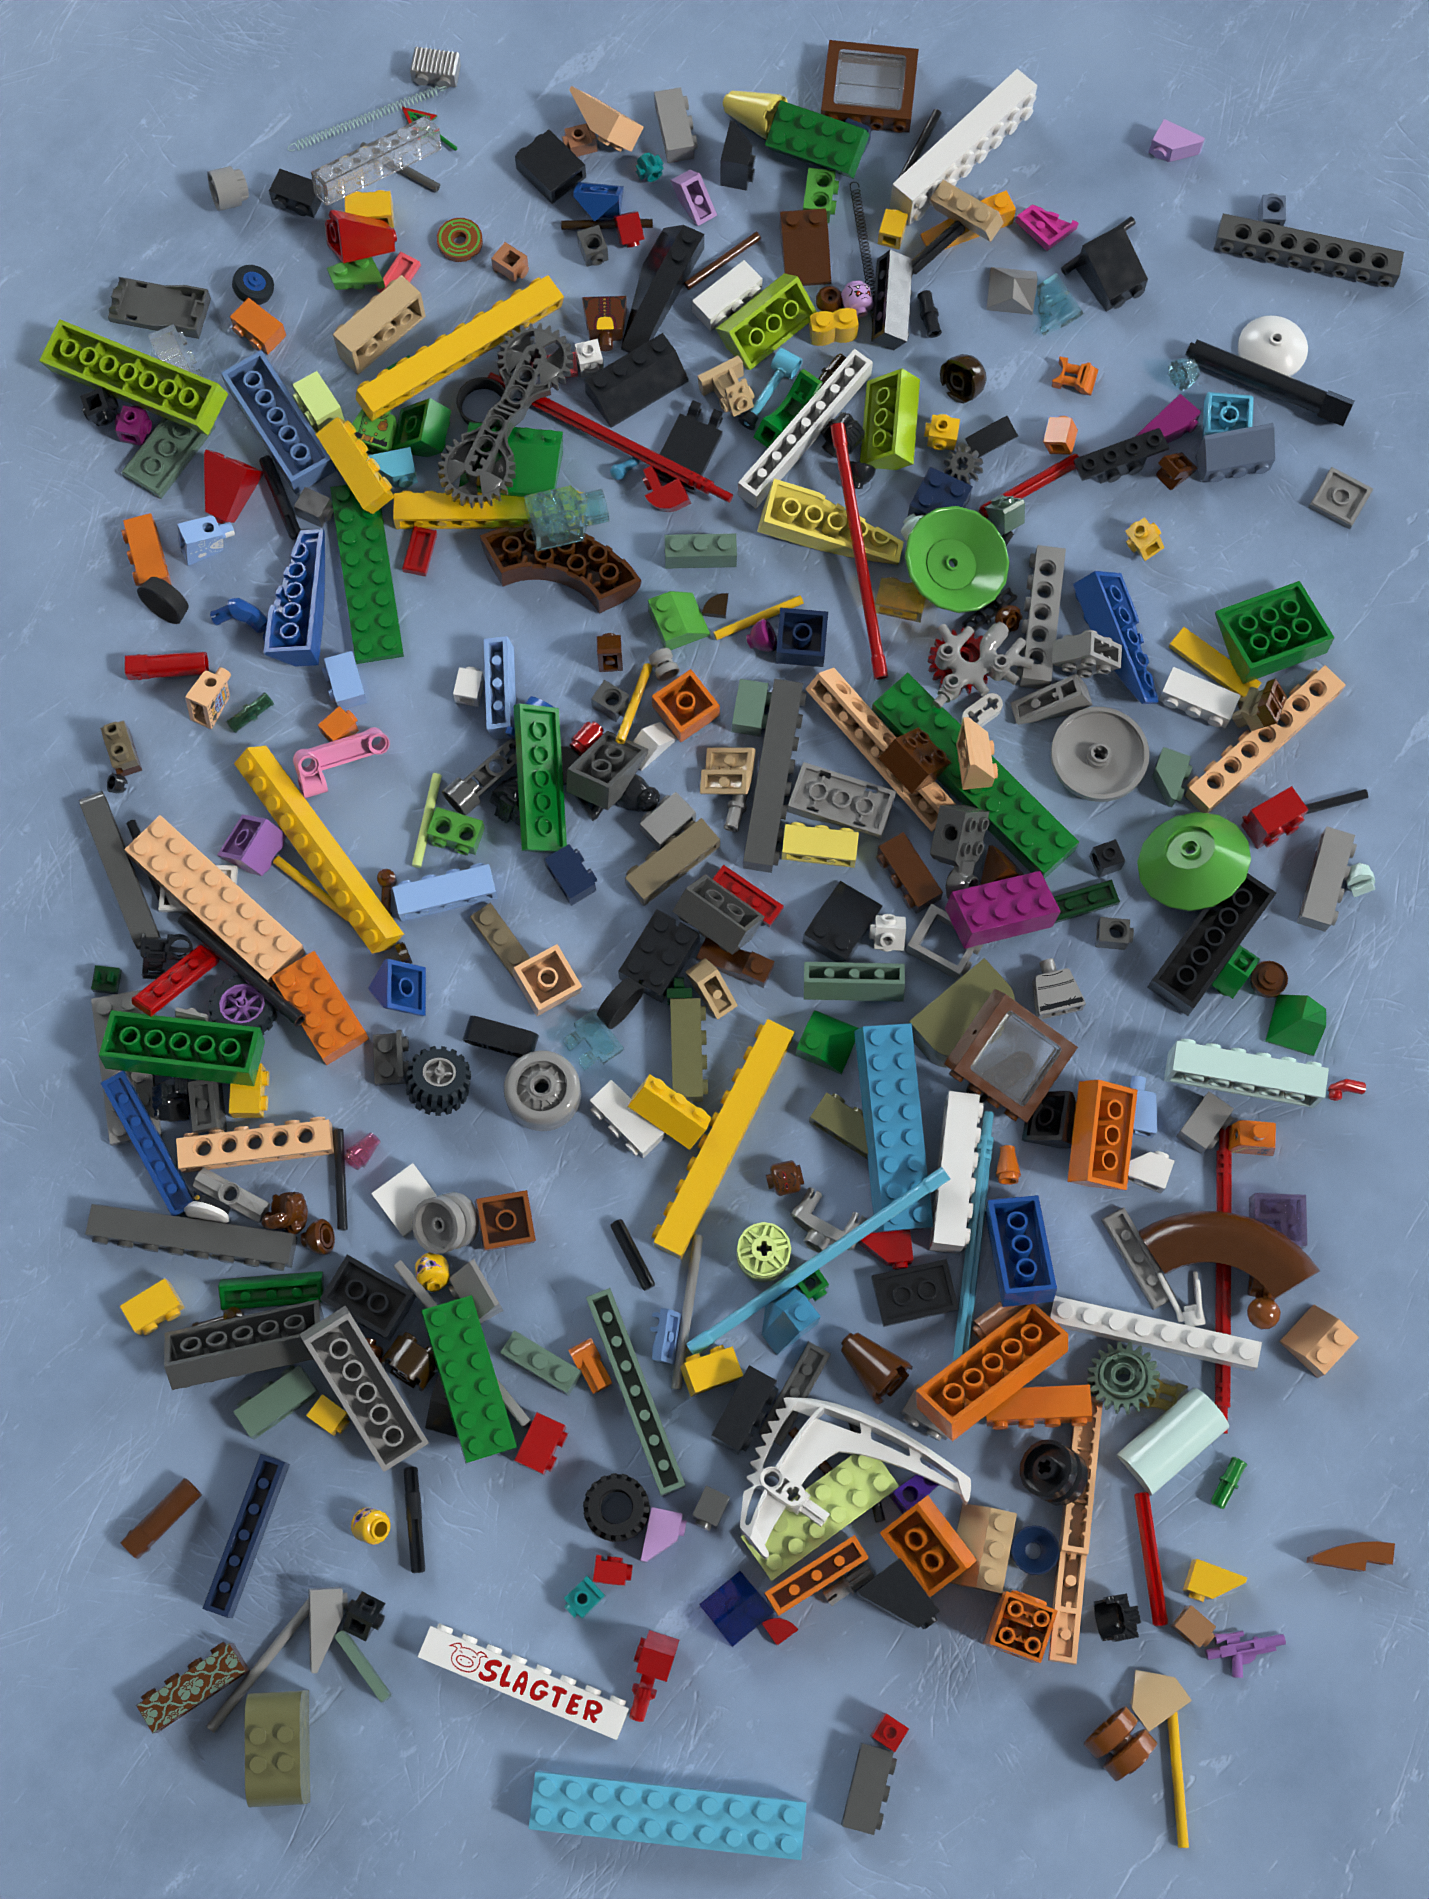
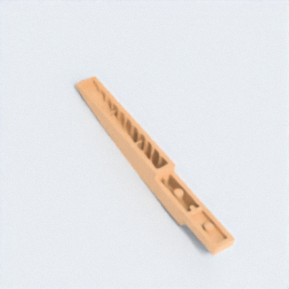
M1091 1396L1092 1422H1087L1085 1426L1072 1427L1070 1449L1077 1452L1085 1460L1088 1469V1482L1083 1493L1075 1501L1063 1505L1059 1537V1558L1056 1565L1052 1608L1058 1610L1051 1631L1048 1661L1070 1665L1077 1664L1086 1559L1089 1554L1103 1402L1097 1403L1094 1396Z

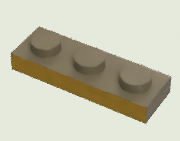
M490 902L472 914L470 918L513 977V968L530 959V957Z

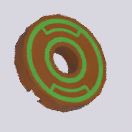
M453 218L446 221L439 228L437 245L440 252L448 260L466 262L481 251L483 245L482 232L479 226L470 219ZM457 237H464L466 239L461 244L454 242Z

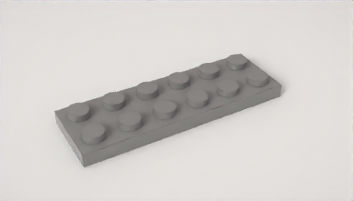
M141 990L91 999L98 1057L111 1010L146 1014L132 1005V998ZM99 1057L102 1082L121 1072L119 1070L105 1069ZM125 1071L160 1137H162L160 1120L154 1117L155 1111L152 1108V1087L155 1086L154 1075ZM103 1089L110 1144L114 1146L132 1142Z

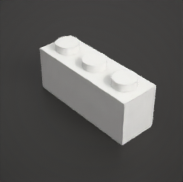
M743 260L692 300V313L711 331L762 291L763 278Z
M1173 667L1159 697V701L1169 708H1178L1185 711L1190 717L1202 718L1214 727L1226 728L1241 695Z
M610 1080L590 1099L592 1107L590 1111L598 1120L604 1119L610 1125L608 1129L616 1138L621 1136L627 1142L625 1146L634 1156L639 1154L644 1158L665 1138V1132L627 1107L631 1098Z

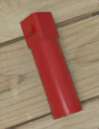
M207 652L125 656V675L128 680L202 675L204 671H209Z

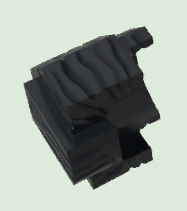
M841 412L835 420L831 419L825 429L820 432L826 441L822 446L823 450L834 458H837L830 428L832 424L844 423L848 442V454H852L854 449L863 440L865 434L857 420H854L849 413Z
M518 776L503 781L492 791L489 802L496 806L494 815L498 816V819H501L504 823L512 820L520 826Z
M174 1077L152 1087V1108L155 1111L154 1117L157 1120L175 1122L189 1119L188 1079Z
M1127 1593L1104 1597L1103 1600L1094 1601V1615L1102 1641L1112 1640V1642L1139 1637L1137 1624H1140L1141 1620L1138 1606L1129 1605Z

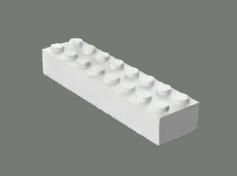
M1016 69L892 184L889 209L900 210L908 214L907 225L909 226L915 220L919 221L924 216L926 210L930 206L933 207L930 198L942 180L955 186L961 177L965 178L971 172L972 167L977 162L981 163L986 158L992 148L996 149L999 147L1007 134H1013L1022 120L1026 121L1030 118L1034 111L1032 108L1036 100L1037 84L1020 70Z

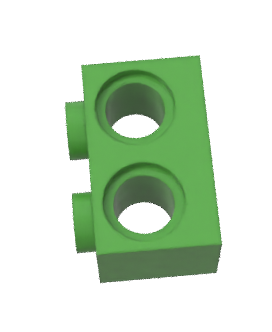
M808 168L803 210L826 208L827 223H829L830 214L835 215L837 201L833 200V194L838 195L839 181L835 180L836 171Z
M436 807L427 836L431 844L436 847L445 848L447 846L454 848L455 852L462 855H468L469 853L476 855L485 827L482 820ZM441 826H448L450 828L448 832L443 834L437 832ZM464 833L473 834L470 840L464 841L460 839Z

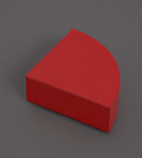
M773 1618L761 1623L776 1645H779L798 1631V1628L793 1623L781 1618Z

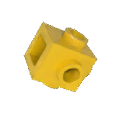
M932 414L931 423H926L924 437H928L927 446L935 450L947 449L955 451L960 419L952 418L945 414Z
M1145 517L1140 521L1134 522L1125 530L1128 537L1126 544L1133 553L1137 551L1144 561L1165 548L1159 536L1162 534L1160 529L1154 522L1150 524Z

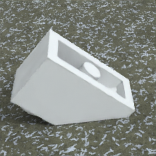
M1160 1151L1149 1152L1130 1161L1128 1181L1162 1193L1166 1188L1174 1160L1169 1159L1168 1154Z

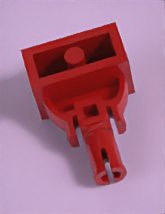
M649 1630L647 1638L641 1637L634 1662L638 1663L636 1672L642 1674L640 1683H634L632 1687V1692L635 1696L629 1715L630 1719L637 1722L644 1721L650 1700L655 1699L657 1690L653 1689L655 1679L667 1682L680 1641L679 1639Z

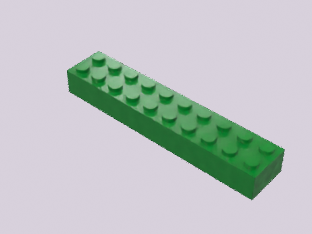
M907 672L873 702L872 711L896 738L918 727L926 732L930 740L943 750L947 758L952 762L937 780L962 805L989 811V826L987 830L1031 873L1041 871L1045 879L1076 851L1079 841L992 755V764L996 763L998 769V778L994 779L992 787L963 790L956 746L961 724L943 707L940 709L936 708L933 705L935 699Z

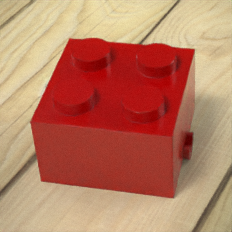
M1291 786L1251 809L1247 816L1242 817L1243 823L1241 826L1257 849L1264 845L1268 848L1279 840L1278 837L1285 833L1288 836L1298 830V825L1305 820L1303 817L1308 812V808Z

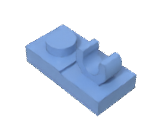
M661 1308L660 1313H652V1317L659 1319L657 1327H650L651 1331L657 1333L652 1346V1360L674 1365L682 1313L666 1308Z

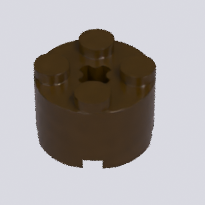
M405 1332L403 1336H397L380 1363L383 1367L387 1364L392 1367L390 1373L412 1388L416 1384L419 1385V1391L422 1392L438 1370L432 1348L427 1346L424 1349L417 1344L418 1340L413 1335Z

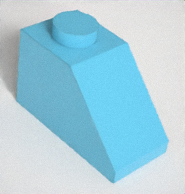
M410 447L368 455L380 466L378 472L393 487L406 488L418 483Z

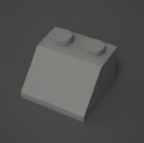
M474 1259L449 1278L452 1286L448 1288L455 1300L472 1295L480 1324L503 1311Z

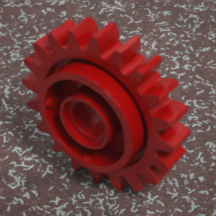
M952 629V635L957 636L956 631ZM973 633L961 647L960 654L965 661L976 662L979 660L982 635L975 639ZM943 637L942 641L939 639L935 640V647L930 648L929 653L931 655L928 656L927 660L931 664L928 671L935 672L932 680L941 679L940 688L945 676L953 674L951 669L942 670L935 664L938 648L945 644ZM988 673L985 674L984 677H983V680H984V683H985V684H987V681H988V678H987V676H989ZM967 684L962 687L965 688L968 694H970L972 686L977 690L973 684Z

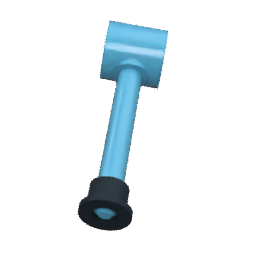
M784 348L778 350L771 363V369L775 373L755 402L754 407L747 411L743 417L739 418L742 426L749 430L756 428L755 424L759 419L758 415L783 377L792 380L801 367L802 358Z

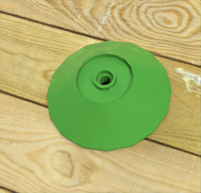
M959 506L936 508L920 518L908 535L905 560L909 577L919 593L936 607L956 613L977 611L994 601L1006 584L1009 558L1005 541L995 525L977 511ZM949 561H952L955 566L951 567Z
M1194 812L1175 816L1157 826L1144 841L1137 864L1140 882L1153 899L1169 908L1193 911L1213 907L1231 897L1246 879L1251 855L1248 840L1236 824L1220 815Z

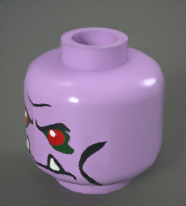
M859 280L852 281L845 286L846 288L841 293L844 308L855 309L857 318L866 316L868 311L874 306L872 293L869 285Z

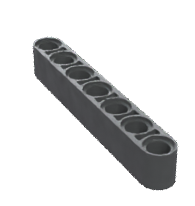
M103 791L80 799L79 803L131 938L137 950H139L141 934L145 933L146 937L149 938L161 937L132 862L124 850L126 847Z

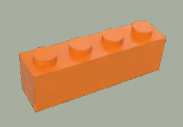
M1090 1385L1021 1388L986 1415L987 1426H992L994 1430L1007 1429L1008 1425H1018L1021 1429L1033 1428L1034 1424H1045V1427L1049 1428L1059 1427L1061 1423H1071L1072 1426H1085L1087 1422H1092Z
M854 1535L764 1592V1595L776 1615L780 1616L869 1557Z

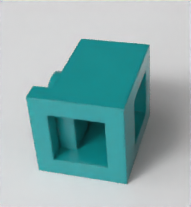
M586 1576L564 1597L567 1602L564 1607L574 1618L579 1615L583 1619L606 1595ZM582 1593L586 1594L588 1598L585 1604H580L577 1600L578 1596Z

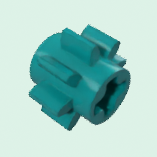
M645 153L637 159V165H635L637 170L635 172L640 180L645 178L648 182H654L662 176V170H664L662 165L664 163L659 155L654 157L651 153Z

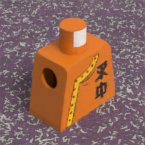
M1239 1120L1229 1125L1228 1150L1232 1151V1153L1274 1156L1276 1123Z

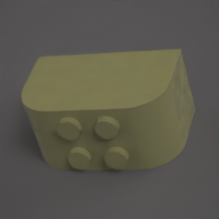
M983 958L909 1021L908 1024L912 1023L914 1044L933 1064L947 1068L943 1065L993 990L997 989L1015 1000L1012 988L992 965ZM1009 1011L987 1042L990 1044L1002 1035L1001 1032L1005 1029L1004 1026L1011 1015Z
M309 1690L249 1693L247 1695L245 1705V1794L249 1808L304 1805L310 1803Z

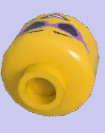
M428 1252L422 1255L415 1263L416 1279L425 1290L431 1292L439 1291L450 1281L448 1261L444 1256Z
M365 1507L358 1510L353 1516L351 1531L357 1540L375 1545L386 1539L391 1523L385 1512Z

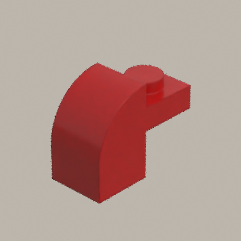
M652 466L643 469L646 476L642 478L648 491L653 490L644 496L653 507L663 512H674L692 504L679 478L662 486Z

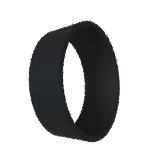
M478 377L467 381L460 388L456 404L463 420L468 425L469 422H483L473 421L463 414L462 405L465 398L471 392L479 389L492 390L502 398L505 389L499 382L487 377Z
M150 577L137 589V594L145 606L169 623L180 624L189 609V605L183 595L171 584L158 577Z
M629 977L624 979L603 1001L597 1016L608 1029H613L633 1010L641 999L645 987Z

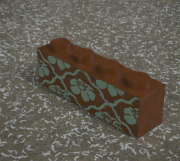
M225 1642L218 1644L210 1650L211 1656L205 1660L201 1657L194 1660L187 1666L189 1669L181 1676L179 1673H175L164 1681L166 1686L158 1691L153 1688L141 1696L143 1701L136 1706L152 1734L160 1732L250 1671L234 1643L226 1645Z

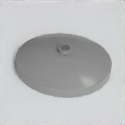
M1107 707L1085 708L1070 715L1057 729L1051 745V764L1058 780L1071 793L1089 801L1108 802L1126 796L1141 782L1149 763V746L1142 729L1128 715Z

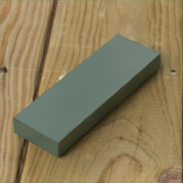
M344 1630L338 1632L334 1636L379 1701L385 1702L391 1697V1692L349 1633Z

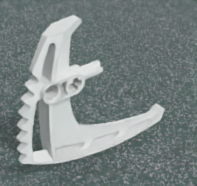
M786 1397L784 1398L786 1408L776 1409L779 1421H768L771 1433L761 1435L765 1446L755 1448L760 1459L750 1462L751 1467L756 1472L746 1477L752 1487L743 1493L740 1530L754 1549L764 1559H768L769 1552L765 1544L784 1510L794 1512L797 1515L801 1512L822 1527L830 1514L809 1499L811 1495L804 1490L802 1484L820 1464L838 1452L866 1456L908 1470L959 1494L964 1505H967L970 1498L971 1479L910 1436L865 1413L832 1402L812 1398ZM794 1410L810 1416L776 1467L764 1469L763 1466L773 1442L791 1412ZM823 1414L832 1416L860 1427L861 1433H855L822 1421L819 1418ZM871 1432L909 1450L910 1456H906L872 1440ZM920 1458L942 1471L956 1483L922 1464ZM769 1476H773L778 1479L779 1483L774 1487H770L765 1484L764 1480ZM756 1489H761L763 1493L751 1523L746 1525V1516L752 1496ZM788 1493H790L791 1495H792L793 1493H797V1494H798V1497H797V1500H798V1501H796L795 1499H794L792 1502L789 1501V1500H788V1497H789V1494H788Z

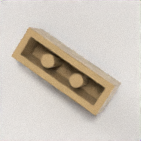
M942 180L930 198L936 211L954 221L959 220L964 227L989 242L992 241L1004 223L999 211L945 180Z

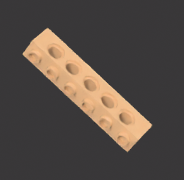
M325 1117L310 1118V1122L300 1123L299 1120L285 1121V1125L275 1126L274 1123H264L255 1129H249L248 1126H240L234 1128V1131L231 1132L217 1129L209 1131L208 1135L200 1136L199 1133L183 1134V1138H176L178 1169L183 1173L201 1171L203 1167L212 1170L334 1154L333 1127L330 1120H325ZM311 1132L312 1139L309 1142H300L303 1133ZM278 1136H287V1141L284 1145H275V1140ZM256 1138L262 1140L259 1148L250 1149L252 1140ZM236 1142V1148L232 1152H225L224 1149L227 1143ZM210 1145L211 1149L207 1155H199V1150L202 1146Z

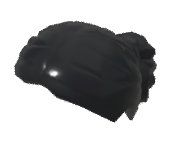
M635 774L616 803L619 807L629 810L648 812L658 806L660 794L655 787H649L641 776Z

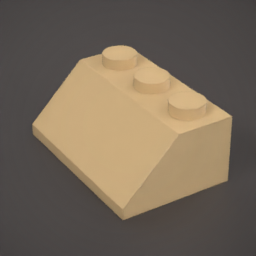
M962 1503L956 1533L977 1561L952 1580L951 1584L995 1594L1003 1593L1017 1513L978 1505H964Z

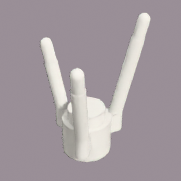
M1159 1272L1157 1276L1177 1314L1178 1322L1184 1321L1185 1325L1192 1327L1206 1324L1202 1308L1198 1272H1193L1195 1304L1184 1306V1312L1181 1311L1163 1274Z

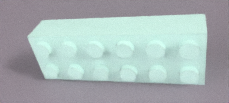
M1181 1039L1176 1041L1168 1052L1164 1081L1314 1108L1325 1098L1329 1068L1321 1067L1322 1064L1317 1062H1306V1064L1296 1062V1059L1290 1057L1276 1059L1271 1058V1055L1268 1053L1259 1052L1254 1055L1246 1053V1050L1241 1048L1226 1050L1221 1049V1046L1218 1044L1207 1043L1204 1046L1196 1044V1041L1191 1039Z

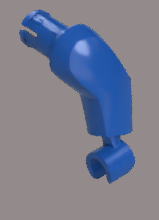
M232 598L228 600L227 605L210 612V616L216 615V617L211 618L215 625H220L232 618L246 622L257 633L264 632L263 640L265 642L267 617L259 608L241 598Z

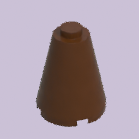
M850 1333L841 1342L843 1346L841 1349L842 1354L876 1404L884 1402L881 1397L885 1394L891 1397L909 1377V1374L906 1372L907 1369L912 1370L913 1368L908 1361L860 1333H855L854 1335Z

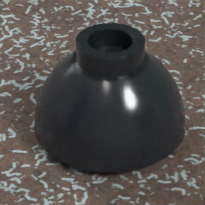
M850 461L854 488L863 489V486L874 477L876 469L874 466L866 463Z

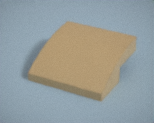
M707 748L706 767L701 771L700 794L747 795L754 770L756 749Z

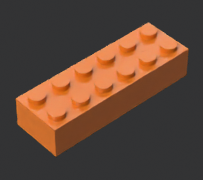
M1028 1304L916 1390L917 1408L953 1442L1067 1353L1068 1333L1038 1306Z

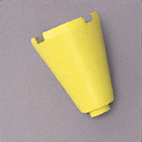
M732 90L729 94L725 95L722 104L725 113L767 140L780 100L788 101L786 97L780 94Z

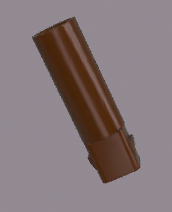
M184 1478L133 1530L128 1532L127 1536L120 1542L121 1545L134 1558L139 1559L143 1554L150 1551V1547L202 1496L201 1492L188 1479Z

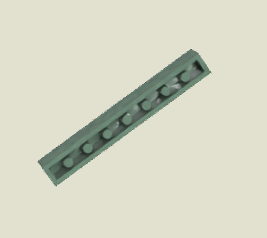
M611 1288L586 1297L661 1497L685 1488L686 1485Z

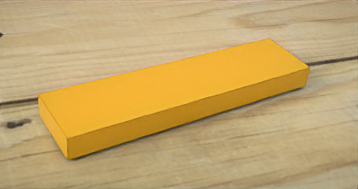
M1185 627L1181 629L1169 644L1170 649L1227 690L1241 695L1240 698L1247 696L1250 687L1258 689L1262 683L1256 679L1243 684L1230 659Z

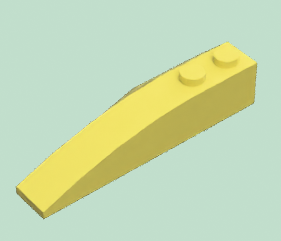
M775 478L773 479L761 513L757 532L801 546L854 558L845 507L838 503L835 505L825 499L826 496L819 492ZM859 516L867 560L898 565L904 542L883 529L875 528L866 523V519Z

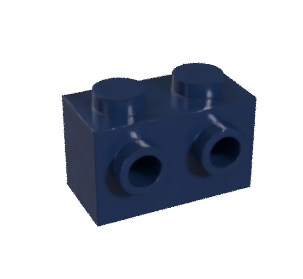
M568 844L544 858L546 868L571 906L596 891L595 882H597V878L591 869L586 870L582 864L584 858L578 849L573 850L571 845Z

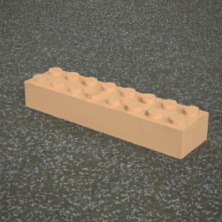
M161 815L124 849L128 857L270 986L275 983L271 976L296 962L305 953L303 945Z

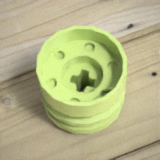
M761 1222L751 1225L744 1230L738 1241L736 1257L739 1268L745 1276L753 1281L764 1283L777 1279L788 1267L791 1254L790 1240L784 1230L775 1224ZM761 1245H766V1248L771 1250L767 1252V1256H762V1253L757 1251L761 1249Z

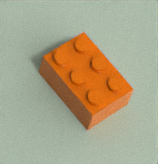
M928 1495L880 1532L898 1559L901 1558L929 1597L933 1596L977 1561Z

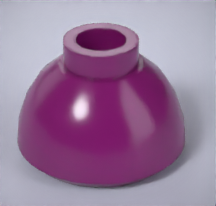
M765 619L758 621L753 626L751 633L746 635L747 643L751 649L757 648L763 652L775 651L777 647L774 629L770 622Z

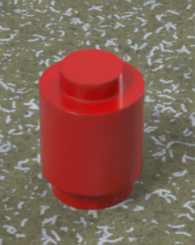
M594 721L592 723L586 722L572 737V742L569 745L570 748L574 749L581 756L603 735L604 729Z

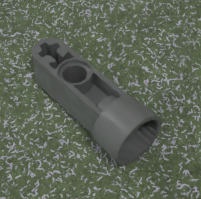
M508 740L464 780L457 777L442 791L445 799L459 814H469L481 803L479 796L517 764L516 754L511 755L507 761L504 758L510 749L516 748V740ZM497 762L501 766V772H492L489 768V763ZM473 777H475V779L483 786L482 789L472 779Z

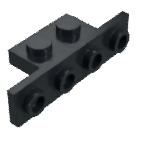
M1157 428L1075 458L1073 463L1082 481L1097 476L1100 484L1107 481L1111 483L1117 481L1123 475L1129 473L1133 475L1140 472L1144 467L1147 457L1169 450V446L1161 429Z

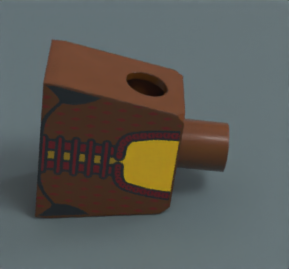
M626 296L582 297L589 340L598 339L601 351H611L613 349V341H621L623 339L627 315Z

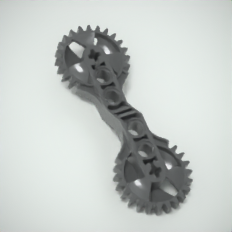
M532 323L529 324V329L527 330L521 325V332L518 333L512 330V338L505 336L506 344L500 343L501 351L497 352L499 376L505 385V392L501 400L489 409L483 424L479 428L461 434V442L453 439L454 447L446 445L448 454L441 453L442 461L438 462L440 469L438 476L441 479V487H445L446 495L452 494V501L460 498L461 506L465 505L467 501L470 503L471 508L474 507L475 503H479L480 508H483L486 501L490 506H493V498L500 502V493L508 495L507 487H513L511 479L516 478L515 471H513L516 469L515 462H513L515 460L514 454L508 445V438L512 429L524 419L530 405L534 401L550 396V388L552 387L558 391V383L565 385V376H571L570 369L573 368V352H570L571 345L567 343L566 336L560 337L559 330L552 333L550 325L545 330L542 329L541 323H539L537 329H534ZM535 336L536 344H531L530 337ZM552 343H556L559 348L547 358L544 348ZM524 378H530V379H531V380L528 381V382H522V381H521V380L524 379ZM514 398H521L519 402L512 401ZM495 427L501 428V430L497 432L491 431ZM486 447L491 448L489 452L481 451ZM463 473H466L468 483L455 488L452 483ZM477 486H481L482 495H478Z

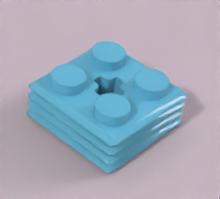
M1208 392L1204 400L1202 439L1205 435L1252 427L1254 397Z

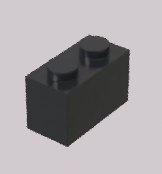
M279 169L269 189L272 204L280 209L286 208L295 211L300 216L312 218L315 217L325 197L322 183L283 169Z

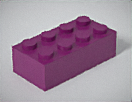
M1041 871L954 891L951 893L945 906V910L964 949L1051 928L1061 912Z

